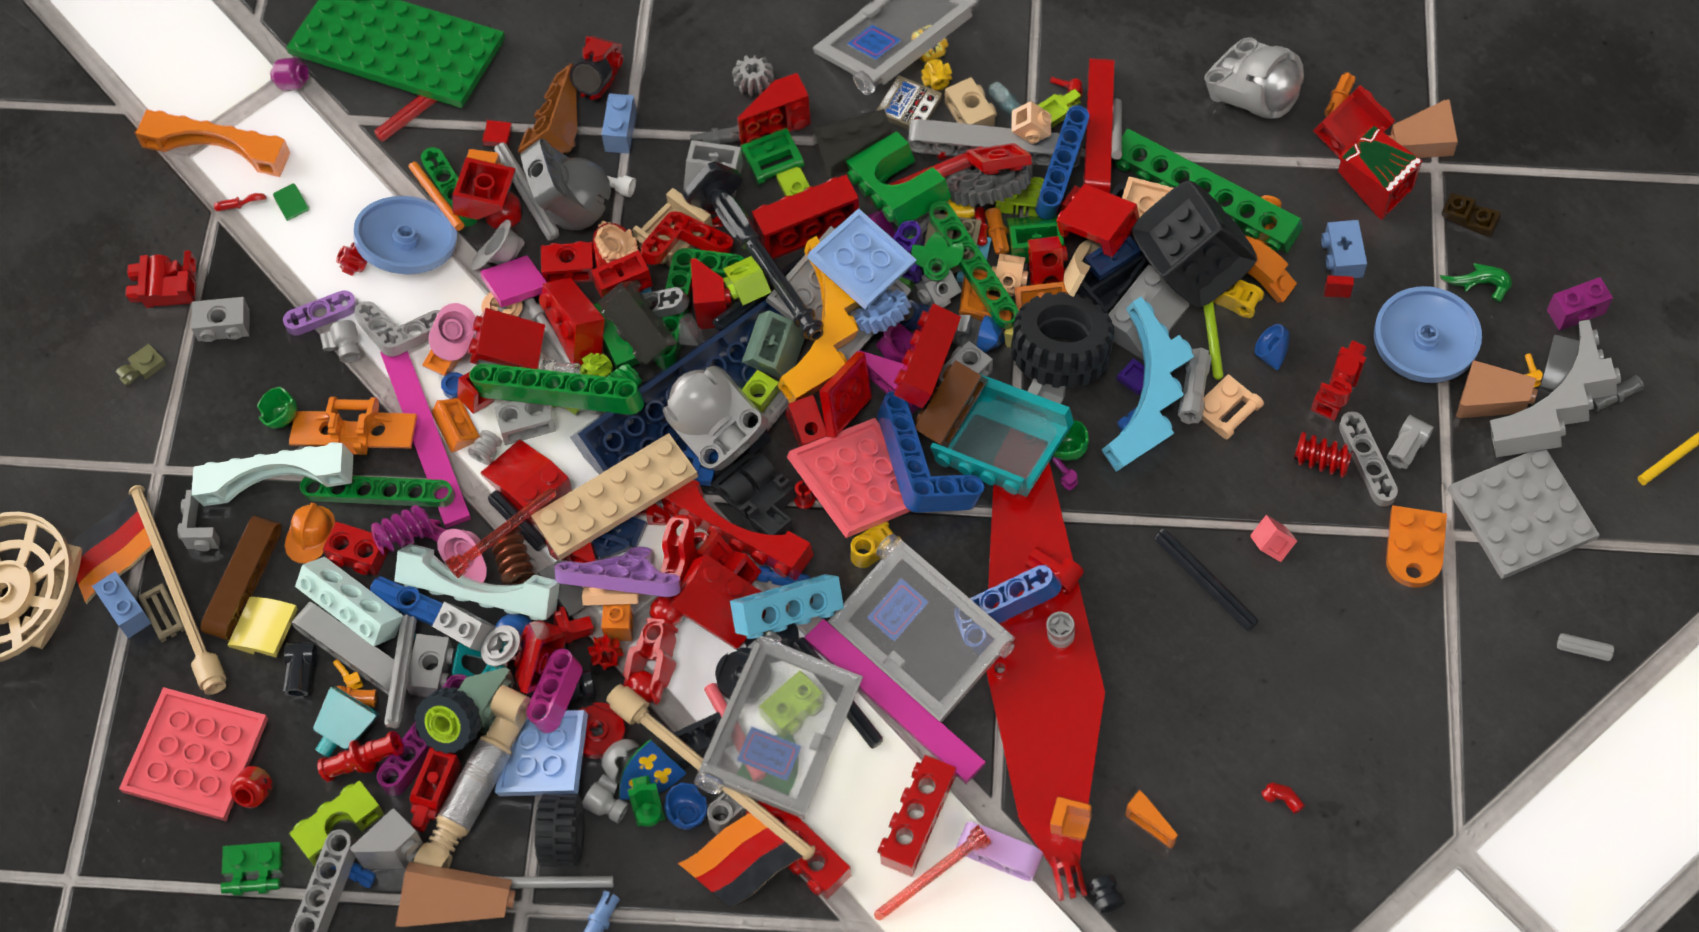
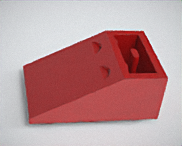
M798 73L773 81L737 118L740 146L785 128L790 132L800 130L806 125L811 124L809 95Z

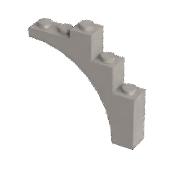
M1590 320L1579 321V352L1572 370L1562 384L1549 396L1532 407L1510 416L1490 420L1491 438L1496 457L1562 447L1561 436L1566 435L1565 425L1589 421V410L1594 409L1593 398L1617 395V384L1621 383L1619 368L1613 367L1611 358L1604 359L1602 349L1597 350L1596 345H1599V336L1597 329L1592 330Z

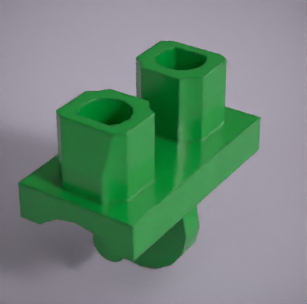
M647 775L632 779L633 788L628 789V794L637 827H652L659 821L665 820L656 783L650 784V779Z

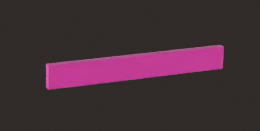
M408 351L397 356H387L380 352L402 413L417 414L413 442L427 479L447 481L455 492L454 501L450 505L438 507L445 527L449 528L470 520V514ZM439 489L435 494V498H445L448 495V489Z
M822 619L804 637L812 648L830 664L863 676L858 689L938 760L955 766L956 776L965 784L985 766V761L938 721L826 620Z

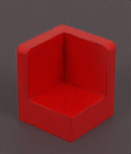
M470 372L458 378L457 397L474 414L492 404L494 399L483 398L479 395L470 379Z

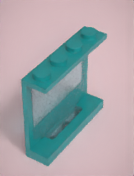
M982 375L988 379V382L948 448L936 443H932L930 446L935 461L943 467L950 466L964 475H974L988 485L995 484L1003 487L1011 494L1018 493L1027 497L1074 423L1070 407Z

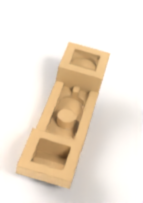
M1090 239L1082 242L1066 268L1064 284L1068 294L1072 297L1076 294L1091 267L1083 263L1084 257L1102 246L1100 243Z
M58 541L55 542L51 551V559L62 550ZM68 544L73 560V579L70 593L64 608L54 624L31 647L43 649L56 630L76 582L82 555L81 547ZM65 561L55 569L56 581L52 597L55 600H58L65 576ZM48 575L46 576L39 597L44 598L46 595L48 586ZM34 607L31 616H25L21 627L36 614L39 608ZM46 610L39 621L23 634V641L42 625L52 610Z

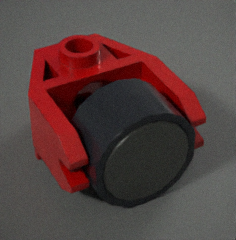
M586 36L583 56L570 70V80L573 86L580 92L581 97L590 95L591 100L598 99L608 90L618 69L623 64L622 44L595 36Z

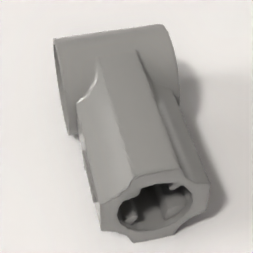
M1409 415L1398 434V439L1387 455L1391 465L1399 469H1407L1420 447L1423 448L1428 441L1434 427Z

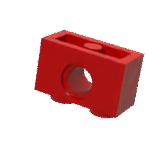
M592 242L552 243L541 246V273L546 282L571 278L575 283L594 282L591 270L595 269Z

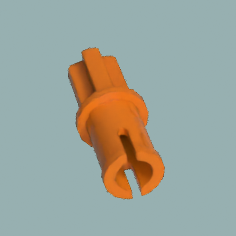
M1350 73L1341 75L1336 89L1330 93L1331 99L1324 111L1326 117L1349 96L1356 80L1355 76Z
M999 208L988 209L985 212L989 227L987 234L992 239L994 252L996 255L1008 253L1010 250L1006 236L1008 229L1003 224L1001 210Z

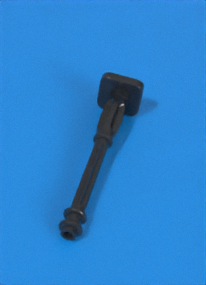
M719 162L708 163L685 188L682 194L683 198L692 206L709 212L716 211L724 226L740 243L741 248L751 254L794 316V325L802 328V337L811 341L818 340L823 335V322L815 319V310L807 308L761 243V236L756 231L747 213L732 195L742 183L743 178L738 170Z

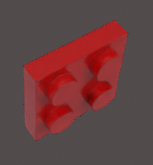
M1016 143L967 150V160L984 172V174H997L999 170L1007 168L1008 170L1017 171L1023 169V166L1032 165L1031 154Z

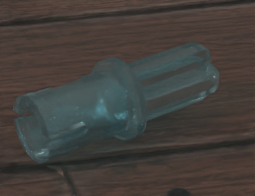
M996 81L989 86L988 92L1000 104V109L1007 111L1012 117V110L1021 106L1017 101V97L1014 94H1010L1000 82Z

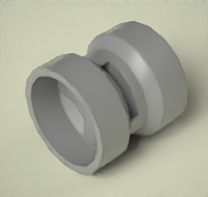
M1065 612L1051 614L1046 622L1048 640L1055 647L1065 648L1075 638L1074 620L1072 616Z

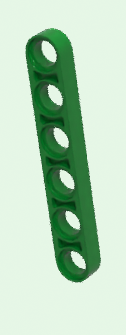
M944 201L935 202L930 207V223L936 232L942 235L948 247L954 244H963L964 250L967 249L974 253L971 259L962 258L958 266L996 324L1003 329L1014 327L1015 316L1019 312L1017 306L952 207ZM936 210H944L948 216L945 219H938L934 216V212ZM954 229L959 231L961 236L958 239H951L946 233ZM983 270L987 273V277L978 280L973 276V272ZM990 290H996L1001 296L997 300H991L986 296V293ZM1004 310H1008L1013 313L1014 318L1005 321L1000 318L999 314Z
M352 476V483L345 484V490L337 495L332 493L334 486L326 487L321 483L317 492L308 493V486L313 482H318L308 477H304L300 483L302 494L308 500L316 502L446 507L455 498V492L450 483L444 480ZM366 484L371 486V490L367 495H358V490L361 486ZM396 486L397 491L393 496H384V490L387 487ZM421 487L423 489L419 497H409V493L413 488ZM439 489H448V495L445 498H435V494Z

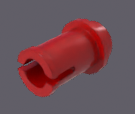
M803 480L797 482L795 485L796 498L794 503L800 509H809L815 503V495L806 483L803 486Z

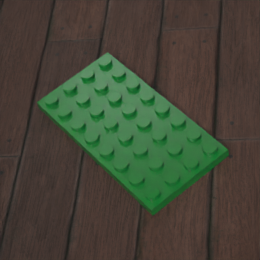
M318 0L286 49L290 55L462 108L504 42L505 33L401 0Z

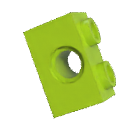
M752 256L723 269L726 275L723 278L726 288L730 290L733 299L738 298L742 305L771 293L762 269Z

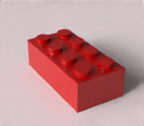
M847 175L834 177L818 186L808 187L803 192L792 196H785L780 201L769 205L760 206L757 210L752 211L753 224L761 236V243L774 260L806 247L807 241L815 236L820 239L830 227L836 229L859 209V197Z

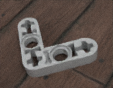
M364 301L355 307V316L357 323L383 354L397 356L429 341L431 327L440 310L430 311L395 327L374 302ZM378 326H384V327H386V328H385L384 330H382V331H374V330H373L375 327H378ZM411 331H421L419 335H409Z

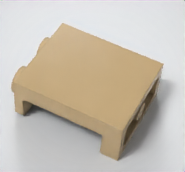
M672 188L666 194L667 204L642 228L635 226L632 229L633 235L636 237L638 248L641 249L646 238L669 212H682L712 227L711 215L702 208L688 204L683 195ZM693 232V234H694L695 236H698V237H703V236H705L704 234H702V233H700V232ZM658 236L662 240H670L667 236ZM679 240L660 264L665 263L670 267L672 257L677 250L681 248L693 249L695 246Z

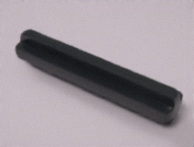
M499 490L493 491L488 496L489 503L511 526L521 528L522 531L519 534L523 535L524 539L536 551H541L546 547L547 544L544 536Z

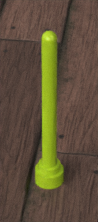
M1212 301L1203 307L1212 373L1214 379L1220 380L1223 378V368L1214 303Z

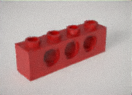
M924 755L921 763L916 762L911 774V778L914 779L910 788L905 787L900 798V803L903 804L900 812L893 813L889 823V828L892 830L888 838H882L877 851L880 854L881 865L913 877L956 778L955 766ZM924 785H930L935 790L932 793L925 794L919 789ZM913 810H919L924 815L919 819H913L908 814ZM902 835H907L912 838V841L909 844H901L897 839Z
M758 801L757 803L807 844L815 846V853L810 859L803 860L802 857L787 867L796 876L801 874L808 881L806 884L815 895L819 896L822 894L828 900L852 876L851 867L798 816ZM815 861H820L824 864V867L818 871L809 868L810 864Z

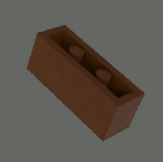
M956 360L953 365L950 364L943 374L944 380L939 387L933 390L929 398L930 403L926 410H922L917 416V425L915 426L917 431L946 448L952 442L988 382V379Z

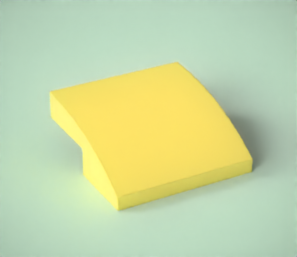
M249 597L229 640L228 647L251 654L259 652L276 658L298 608L296 605L278 600Z

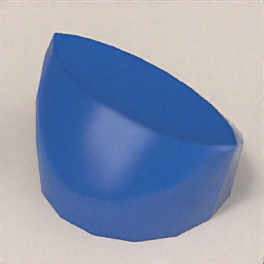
M986 315L984 317L978 334L977 347L984 353L1000 346L1005 341V330L999 327L991 316Z
M1281 324L1270 326L1257 340L1254 350L1255 354L1264 363L1278 370L1288 351L1290 331Z

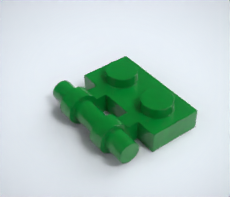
M280 842L223 846L222 874L224 877L233 876L232 882L221 883L220 889L222 894L232 893L233 896H241L244 892L258 891L259 894H267L269 890H280V879H270L271 873H282V844ZM259 874L257 880L244 881L245 875Z

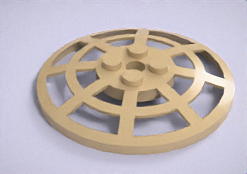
M0 513V527L10 524H28L24 540L0 542V552L10 549H21L17 561H2L0 558V595L2 590L8 587L7 593L0 597V624L9 623L11 632L0 637V644L12 641V649L0 654V662L22 653L35 644L49 630L64 608L72 584L73 560L65 537L44 518L31 513ZM38 527L53 535L62 547V550L52 559L44 549L34 543ZM31 552L37 554L44 562V565L33 573L25 567ZM65 561V576L58 600L52 599L56 581L55 569ZM48 575L45 597L35 596L36 583ZM29 606L39 608L36 614L21 627L19 617L25 613ZM46 610H52L42 625L23 641V634L39 621Z

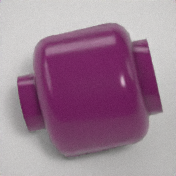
M283 58L274 62L270 70V78L280 90L301 89L308 81L309 71L306 64L299 58Z

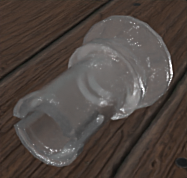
M543 357L539 363L540 370L581 374L579 363H559L558 360L550 361L548 357Z

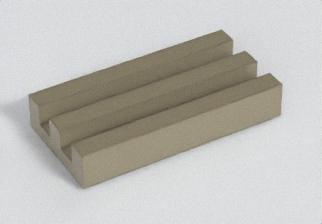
M163 583L138 596L161 642L166 641V637L170 635L171 637L176 636V632L180 630L181 632L185 631L180 615ZM161 592L177 623L173 626L156 595ZM150 597L152 598L167 628L164 631H162L150 605L146 600Z

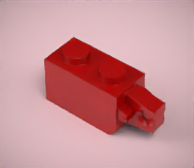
M430 747L410 795L411 813H414L411 826L416 831L425 832L430 820L436 819L447 800L446 798H448L449 793L454 788L453 785H455L462 768L457 755L446 754L442 751L437 752L434 748Z

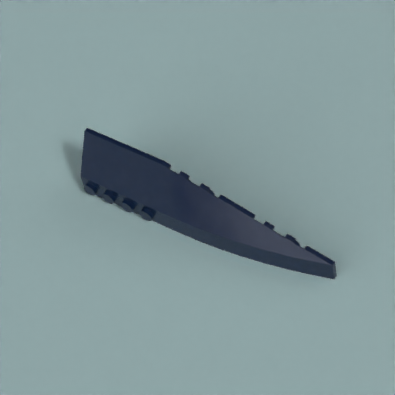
M766 299L727 328L715 333L638 389L644 400V406L638 413L620 414L604 412L570 436L571 440L585 460L599 475L668 433L682 451H686L687 444L669 425L663 413L664 407L668 406L670 391L676 380L687 372L694 370L705 371L710 366H718L725 370L742 390L757 371V369L742 363V359L758 315L769 310L781 316L783 315L768 304Z

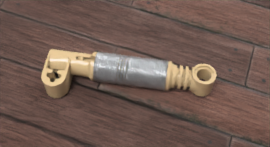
M505 685L500 686L490 707L496 718L487 734L481 736L473 753H471L472 755H470L467 764H465L466 767H463L464 770L460 773L459 778H457L458 780L453 785L454 788H452L451 793H449L448 798H446L447 800L442 806L443 808L439 811L440 813L436 817V827L438 830H433L432 833L435 836H430L429 840L431 843H424L420 847L413 862L449 869L452 862L450 852H454L455 848L453 846H458L459 844L456 840H461L463 836L468 835L470 829H472L471 826H473L474 821H476L477 816H479L478 814L483 808L482 806H484L491 790L495 787L494 784L498 781L503 768H505L504 766L509 761L512 754L511 747L528 718L526 711L531 701L528 696Z

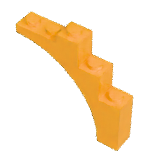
M816 236L807 241L804 249L806 256L820 243ZM811 261L810 263L814 268L821 292L823 335L818 340H815L809 352L795 367L781 376L778 387L789 403L815 394L847 362L843 353L837 352V349L854 340L859 330L855 318L852 315H848V313L860 305Z

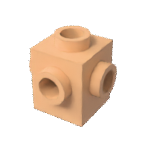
M1032 101L1012 110V132L1031 145L1051 136L1052 120L1049 112Z
M1000 254L997 267L992 266V270L1009 296H1014V287L1026 286L1028 271H1023L1025 257Z

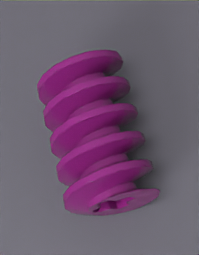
M417 505L411 506V512L407 509L402 510L401 517L398 514H393L391 521L388 518H384L381 521V525L377 522L371 525L372 537L383 555L384 547H387L390 552H394V543L403 548L404 538H407L411 544L414 543L413 534H417L420 539H423V530L425 529L430 535L434 534L428 514Z

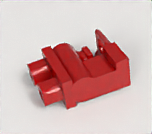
M186 250L184 252L183 266L180 265L178 260L172 262L165 255L140 256V263L128 265V277L131 281H138V285L127 286L126 297L130 302H142L146 308L192 304L196 298L197 260L191 251Z
M1352 341L1348 349L1343 346L1341 347L1329 385L1321 383L1320 389L1314 398L1311 411L1335 422L1342 407L1350 399L1352 386L1356 387L1367 358L1363 356L1367 348L1366 346Z

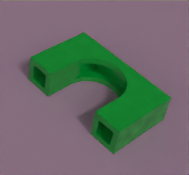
M897 131L846 161L849 168L847 176L853 185L857 184L864 197L869 196L874 207L877 210H882L887 221H893L898 227L905 221H914L929 212L931 205L935 202H946L952 198L946 179L934 167L908 182L898 185L884 184L890 176L915 162L909 143Z

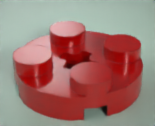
M602 702L593 703L592 706L579 709L584 710L588 714L583 756L592 759H602L606 750L613 743L625 739L624 720L610 709L609 704ZM599 725H602L604 733L593 736V732L590 731L591 728H597Z

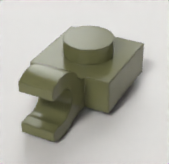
M147 344L128 358L130 365L121 366L116 370V373L120 376V381L125 386H128L140 375L145 380L166 366V363L151 345Z

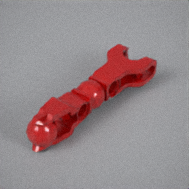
M681 514L671 517L662 538L664 560L660 573L678 575L680 577V584L693 560L699 558L696 553L698 550L696 549L697 544L702 541L704 543L708 537L706 533L695 532L694 523L686 515ZM684 524L680 536H677V528ZM658 596L653 600L649 612L651 618L646 619L647 624L643 627L636 646H632L628 650L623 686H629L646 700L649 705L653 702L658 705L661 701L663 689L669 685L676 667L673 651L676 644L675 634L678 633V629L675 626L681 622L683 615L669 607L674 596ZM656 660L654 673L644 670L648 661Z

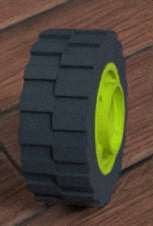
M443 687L440 690H435L417 706V713L414 718L416 720L415 727L416 730L418 729L420 738L426 742L427 746H431L437 752L455 753L464 748L478 735L477 732L481 727V716H479V709L474 704V700L471 697L469 698L466 695L467 693L459 691L454 687Z

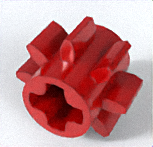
M354 242L351 243L350 247L343 245L336 257V263L340 264L341 272L353 276L355 271L361 273L367 265V261L359 254Z
M607 633L599 638L594 637L593 647H588L589 655L592 656V664L597 665L599 663L603 670L612 665L617 666L618 657L623 656L622 648H619V639L614 638L612 640Z

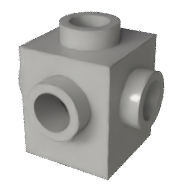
M941 269L938 270V271H935V270H932V271L935 272V273H938V272L941 271ZM950 269L948 276L942 281H931L923 274L921 276L922 280L915 284L918 289L917 295L919 300L929 306L934 303L940 307H945L951 303L950 298L962 292Z

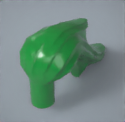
M1473 263L1476 270L1470 274L1463 276L1440 275L1441 280L1448 284L1465 287V292L1477 284L1491 283L1497 286L1491 298L1498 303L1502 301L1506 292L1512 286L1511 276L1506 271Z

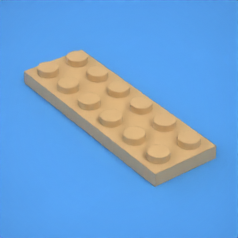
M668 433L531 515V518L559 560H562L696 479L698 474Z

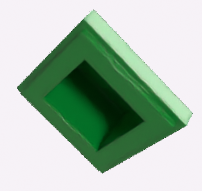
M295 183L272 194L286 221L309 211Z

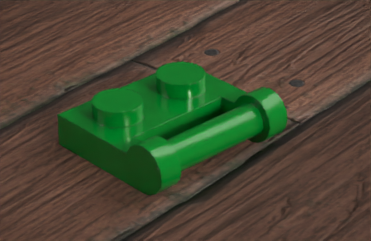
M787 128L741 145L742 153L758 185L764 183L765 179L776 176V174L795 167H805L803 158ZM788 155H791L792 159L776 164L764 170H761L760 166L781 159Z

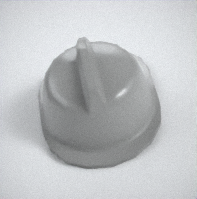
M505 220L498 227L494 235L478 251L471 264L473 270L480 269L488 262L500 265L517 257L524 246V240L510 229L511 221Z

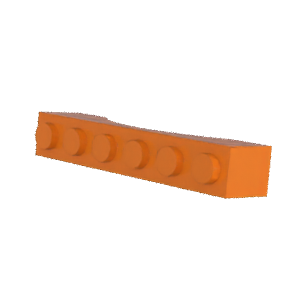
M146 109L135 132L141 146L144 148L167 152L188 145L206 144L219 146L241 155L253 166L256 172L277 177L281 176L290 155L285 139L280 136H268L254 130H240L230 125H217L207 120H194L184 115H171L161 110L152 111Z

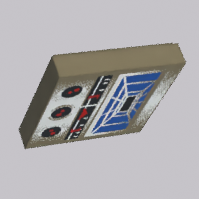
M898 75L878 107L876 117L909 130L910 123L913 120H930L942 100V93Z

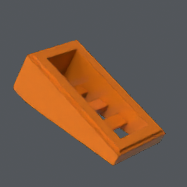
M1139 790L1127 805L1126 817L1167 847L1173 848L1178 834L1145 794Z

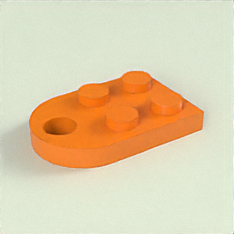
M1392 505L1386 565L1390 575L1397 582L1408 587L1419 588L1431 584L1438 577L1443 566L1447 513ZM1416 568L1421 576L1412 578L1407 574L1406 569Z

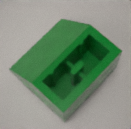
M1056 214L1052 219H1043L1039 216L1007 218L1010 255L1025 257V263H1029L1028 240L1059 236L1063 246L1064 239L1060 235L1056 221L1058 215ZM1048 253L1043 257H1050L1053 253Z

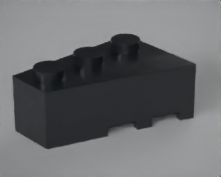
M1141 251L1140 256L1100 281L1088 270L1076 294H1079L1081 298L1085 299L1087 297L1093 300L1095 305L1099 304L1105 310V313L1109 314L1150 263Z

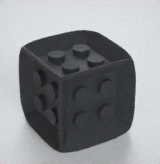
M1185 181L1173 188L1149 208L1131 229L1136 243L1155 271L1163 277L1170 288L1196 307H1203L1222 295L1240 280L1257 261V255L1239 226L1209 193L1193 181Z

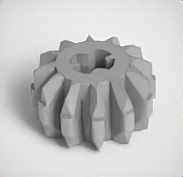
M756 54L750 59L745 55L744 61L737 60L736 67L732 71L735 87L739 88L741 94L749 92L750 97L754 93L760 95L774 81L773 66L771 63H767L765 57L758 59Z

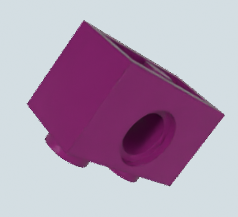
M1601 277L1553 294L1547 311L1560 331L1579 324V321L1590 320L1606 314L1613 297Z

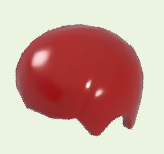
M511 191L508 192L503 210L485 217L486 223L494 229H498L507 219L511 221V227L521 220L519 198Z

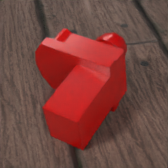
M560 606L559 611L554 612L555 626L569 630L565 643H571L572 640L593 635L594 627L590 616L569 621L564 606Z

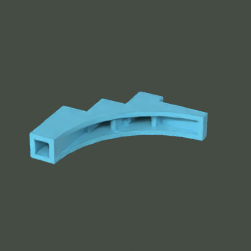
M1142 296L1126 308L1136 327L1142 345L1144 359L1142 392L1130 422L1117 438L1102 449V452L1116 472L1174 434L1171 422L1167 417L1162 416L1160 411L1184 396L1180 382L1172 377L1170 373L1194 357L1190 344L1183 340L1180 335L1172 340L1169 338L1167 328L1162 323H1159L1154 315L1152 306L1147 301H1144Z

